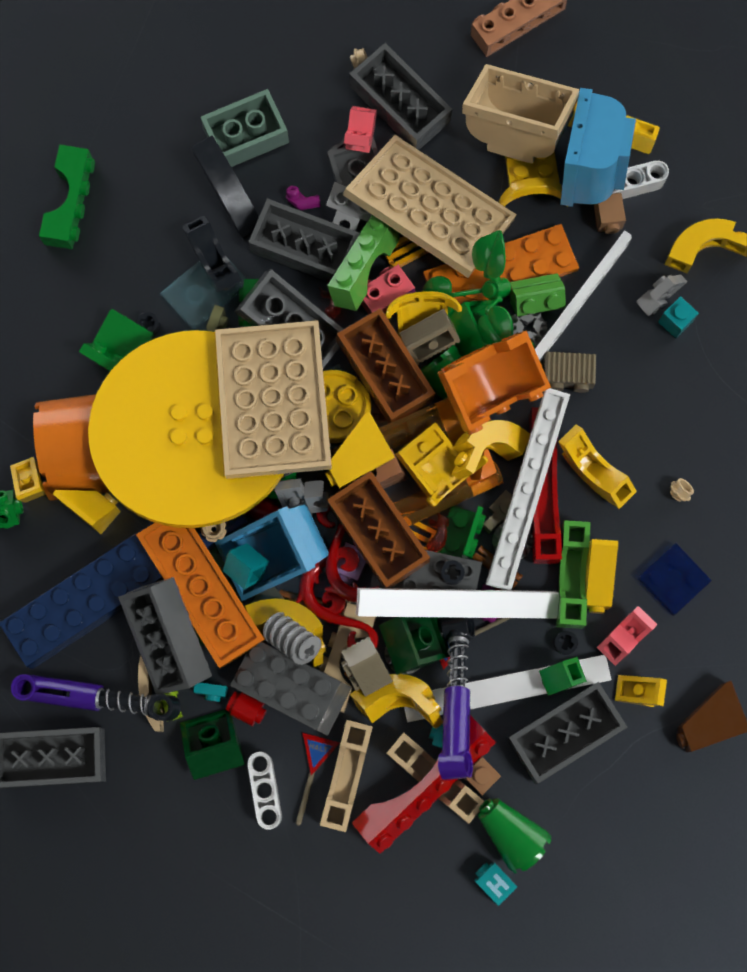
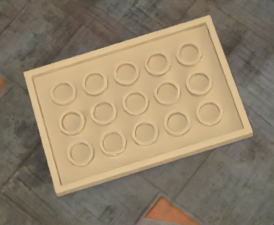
M396 135L390 139L346 187L343 196L467 278L476 269L472 260V248L475 242L495 231L501 230L503 234L517 215Z
M318 320L215 330L226 479L332 469Z

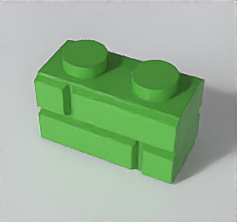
M558 273L510 282V304L517 317L566 307L565 286Z

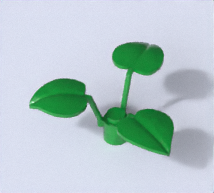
M501 230L481 237L472 248V260L475 268L479 271H484L483 276L490 279L484 283L482 288L452 293L451 281L446 277L436 276L429 279L422 292H442L452 297L483 293L489 300H494L485 308L486 315L478 320L479 334L487 345L502 341L501 339L513 335V322L509 312L501 306H495L503 301L502 298L509 296L511 293L509 280L504 277L500 278L506 263L505 243ZM448 307V316H450V314L454 310L451 307Z

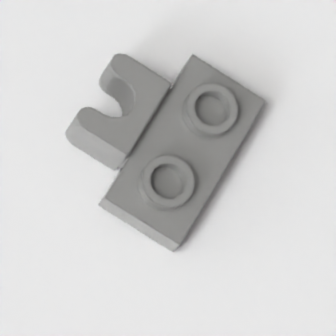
M334 182L326 206L337 210L332 223L340 225L342 221H348L350 229L357 231L360 219L368 222L372 214L343 196L346 186Z
M681 274L669 275L668 277L662 276L653 284L655 289L648 290L636 302L648 316L651 314L655 315L668 304L665 299L675 294L687 283V280Z
M288 479L286 481H279L275 487V492L282 508L287 506L290 509L306 505L312 517L313 513L326 512L329 508L327 503L329 494L328 492H323L324 482L322 480L305 482L304 487L301 479Z

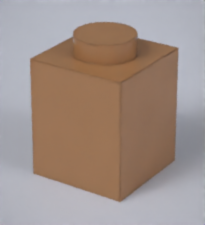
M614 193L607 200L594 204L598 232L613 234L623 229L626 217L622 193Z
M481 757L473 764L472 776L464 779L479 795H483L501 775Z

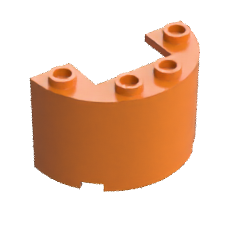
M527 331L501 339L502 341L479 348L446 365L441 369L442 371L437 373L462 430L468 432L469 435L482 430V424L491 420L490 415L494 413L499 415L510 410V405L518 400L528 399L529 402L535 401L544 396L542 392L551 388Z
M96 394L41 401L35 404V409H39V412L33 413L36 458L39 473L47 480L42 485L50 501L58 500L53 495L55 490L98 491L100 494L110 493L94 466L89 447V417Z

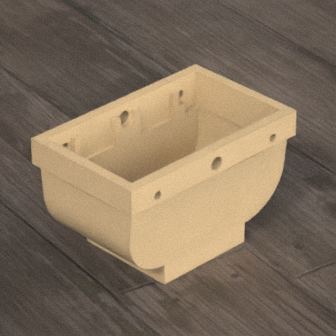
M486 64L463 103L462 114H466V125L469 132L478 140L487 143V151L533 164L536 157L545 158L552 155L573 116L574 106L579 97V89Z

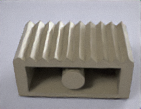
M445 309L432 314L399 333L405 347L417 365L420 362H424V360H428L429 357L432 358L433 355H437L438 352L441 353L442 350L450 348L451 345L460 342L456 329Z
M549 351L545 353L543 370L551 389L563 391L564 388H574V391L578 393H585L589 389H593L596 381V354Z
M366 637L365 640L362 639L356 645L352 644L351 647L342 650L341 653L345 661L341 662V665L355 690L361 689L365 697L393 682L370 637Z

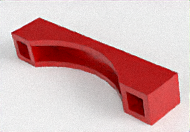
M532 407V409H531V411H530V414H529V433H530V434H531V432H532V428H533V425H534L535 418H536V415H537V412H538V408H539V407ZM558 437L532 520L533 564H559L562 560L557 491Z
M470 715V754L474 764L482 756L486 755L496 742ZM437 760L430 772L411 790L386 802L371 804L352 824L365 841L381 854L393 844V841L402 832L409 829L423 812L430 809L432 804L443 793L447 792L458 779L443 780L439 773Z

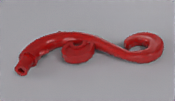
M330 508L326 512L316 513L317 520L322 526L326 528H334L336 526L334 522H330L327 518L328 512L331 511ZM339 524L328 549L329 555L326 557V574L331 586L325 587V591L332 592L349 602L357 603L358 588H366V586L359 587L356 583H352L353 587L347 585L339 575L337 564L339 559H345L346 562L340 568L345 572H352L359 567L360 559L358 553L353 548H340L345 530Z
M326 557L315 564L316 568L301 575L296 603L303 600L310 611L318 618L329 623L364 630L375 648H377L378 635L371 626L362 621L339 615L345 608V599L326 591L322 596V602L324 604L332 602V606L326 608L317 601L313 591L314 582L319 584V575L326 566ZM351 631L348 635V647L357 643L355 641V631Z

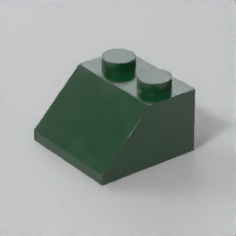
M395 617L379 625L397 675L450 657L448 654L449 647L444 639L438 617Z
M226 709L180 723L185 759L194 780L245 765L233 716Z

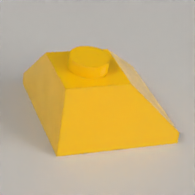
M55 490L53 493L62 504L100 534L106 530L121 512L116 506L118 501L107 492L104 496L98 491Z

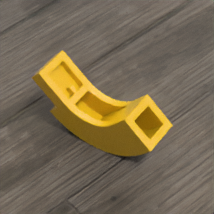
M708 219L697 222L688 227L677 238L664 265L688 273L697 253L704 248L713 246L722 247L747 257V234L744 232H734L733 229L736 222L731 220Z
M504 420L486 422L482 424V430L471 435L465 432L453 446L459 454L454 461L455 467L452 475L460 480L474 474L486 448L495 451L507 461L523 455L531 434L522 427Z
M575 425L558 441L564 451L562 455L571 468L598 495L610 504L620 509L637 492L629 477L610 465L597 452L582 427Z
M265 599L245 605L246 611L262 636L267 620L273 614L283 612L285 616H289L293 621H296L300 626H303L307 631L321 639V648L315 658L311 660L313 667L323 664V653L326 652L325 644L322 640L323 626L312 611L299 603L286 599Z
M389 674L393 682L366 697L361 689L355 690L350 694L356 707L372 724L386 712L398 707L415 709L435 729L443 723L439 714L441 708L435 701L436 699L429 685L414 676Z

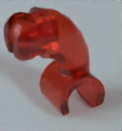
M319 287L321 296L324 298L330 297L331 299L329 307L325 309V314L329 318L335 319L341 313L342 308L334 306L329 290L324 291Z
M437 513V522L433 519L428 521L430 526L437 529L431 541H428L426 544L428 551H441L446 544L449 519L440 513Z

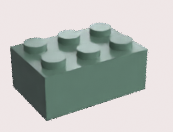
M268 89L200 117L207 138L213 135L231 167L289 143L287 128Z

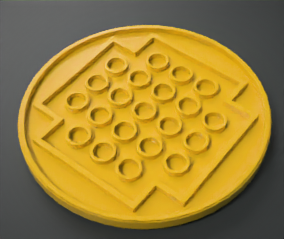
M192 330L171 333L139 346L125 356L110 371L96 394L88 426L89 447L94 466L107 489L121 504L138 516L151 522L177 528H198L232 520L258 505L271 493L284 476V474L230 479L225 477L216 334L213 331Z

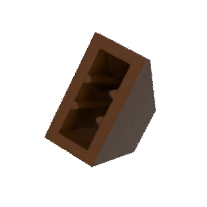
M732 681L720 684L677 727L679 732L676 734L678 744L681 749L685 748L686 753L747 732V720Z

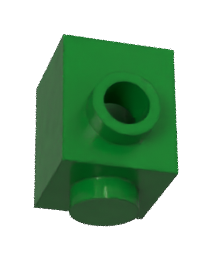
M578 657L539 670L548 696L587 682Z

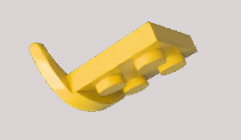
M555 151L552 155L545 158L536 157L533 164L505 156L509 188L502 194L498 203L505 207L514 199L530 194H549L561 199L562 185L559 182Z
M435 291L414 292L393 300L386 310V317L390 319L397 312L398 336L402 340L399 333L410 326L417 324L442 309H445L448 314V307L453 308L457 312H462V306L455 298L446 293Z
M436 422L432 423L395 454L426 494V501L431 507L437 506L448 493L469 477L467 476L459 480L452 475L455 467L454 461L459 452L453 448V444ZM481 456L475 472L488 462L486 456Z

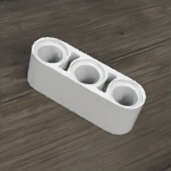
M652 161L629 167L624 190L614 189L612 194L622 193V199L659 190L668 177L669 168L662 161ZM650 173H657L661 178L656 179ZM627 179H634L638 184L632 185Z
M256 752L248 760L256 819L262 828L273 829L282 820L272 758L268 754ZM257 757H265L268 762L267 768L262 772L254 769L253 764ZM262 783H268L272 788V793L268 798H262L258 794V788ZM268 809L273 810L277 815V819L272 825L265 824L262 819L263 813Z

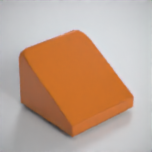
M485 449L482 456L488 458V462L474 472V474L470 475L471 480H482L497 473L488 449Z

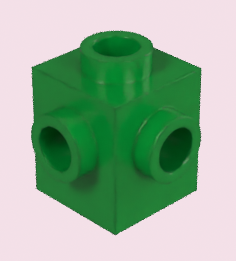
M0 490V528H11L14 525H19L20 514L24 513L22 502L17 500L14 490Z

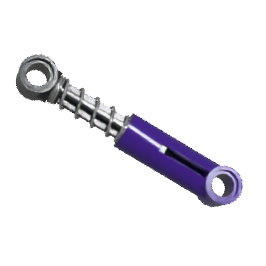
M443 617L442 632L444 639L450 647L448 649L450 659L447 662L450 666V670L447 673L450 681L444 690L442 752L438 758V768L443 780L470 778L473 773V761L470 754L471 691L465 687V682L468 681L465 678L466 670H468L466 667V659H468L466 648L469 647L468 642L470 639L475 637V624L473 618Z
M28 674L15 677L11 684L12 695L21 701L99 711L103 707H108L111 711L114 709H119L121 712L129 710L133 714L142 712L143 715H147L157 721H172L178 717L181 711L179 699L171 694H152L148 696L142 694L138 696L133 695L132 692L124 694L121 691L118 693L110 692V689L104 691V687L99 684ZM28 682L31 683V691L29 694H27L25 690L26 684ZM46 688L63 690V695L46 693L45 690ZM163 701L168 703L166 714H163L160 710Z

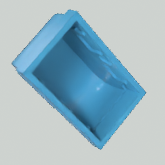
M580 88L565 160L560 205L573 207V203L598 204L607 200L612 195L614 189L624 190L636 119L626 117L625 108L619 101L609 96L592 93L593 89Z
M306 505L290 509L286 506L215 542L224 564L226 554L232 548H237L246 543L269 561L262 581L243 589L232 579L242 601L316 568L315 564L329 555Z

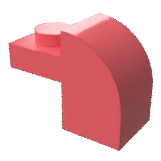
M356 106L350 109L348 130L344 138L345 149L370 153L377 110Z
M638 606L596 648L616 666L657 626V623Z

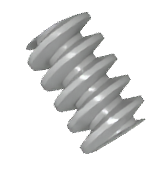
M283 612L273 614L264 625V639L297 664L303 665L310 662L321 648V639L307 631L303 626H300L296 621H293L289 616H285Z

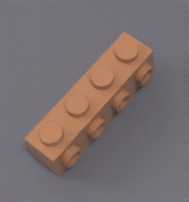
M510 0L505 4L500 3L492 12L487 15H480L473 21L471 37L484 55L488 57L565 10L567 0Z

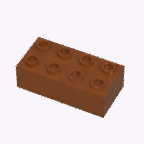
M381 308L337 333V344L389 426L433 401L435 396L434 390Z
M372 471L327 499L329 508L383 588H392L430 562V556Z

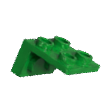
M111 309L93 343H83L79 352L111 371L130 352L151 341L154 334L118 311Z
M451 505L437 553L472 559L478 540L474 539L475 533L480 535L486 515L481 514L483 507L478 506L475 513Z

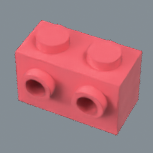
M399 264L393 268L389 266L380 272L378 278L373 281L368 280V292L361 305L368 315L379 308L386 315V310L393 300L405 295L412 289L415 290V287Z

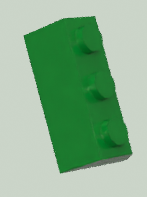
M494 300L463 302L461 304L462 312L453 310L449 318L460 338V342L456 343L462 357L487 345L479 334L478 320L486 315L485 308Z

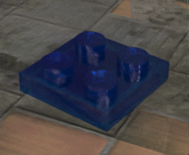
M677 543L638 577L640 582L673 616L712 581Z

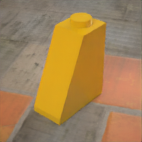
M370 411L364 414L331 458L332 469H328L329 471L325 472V475L332 486L337 484L340 489L395 458Z
M592 539L590 541L585 578L589 613L603 614L605 610L612 607L618 541Z

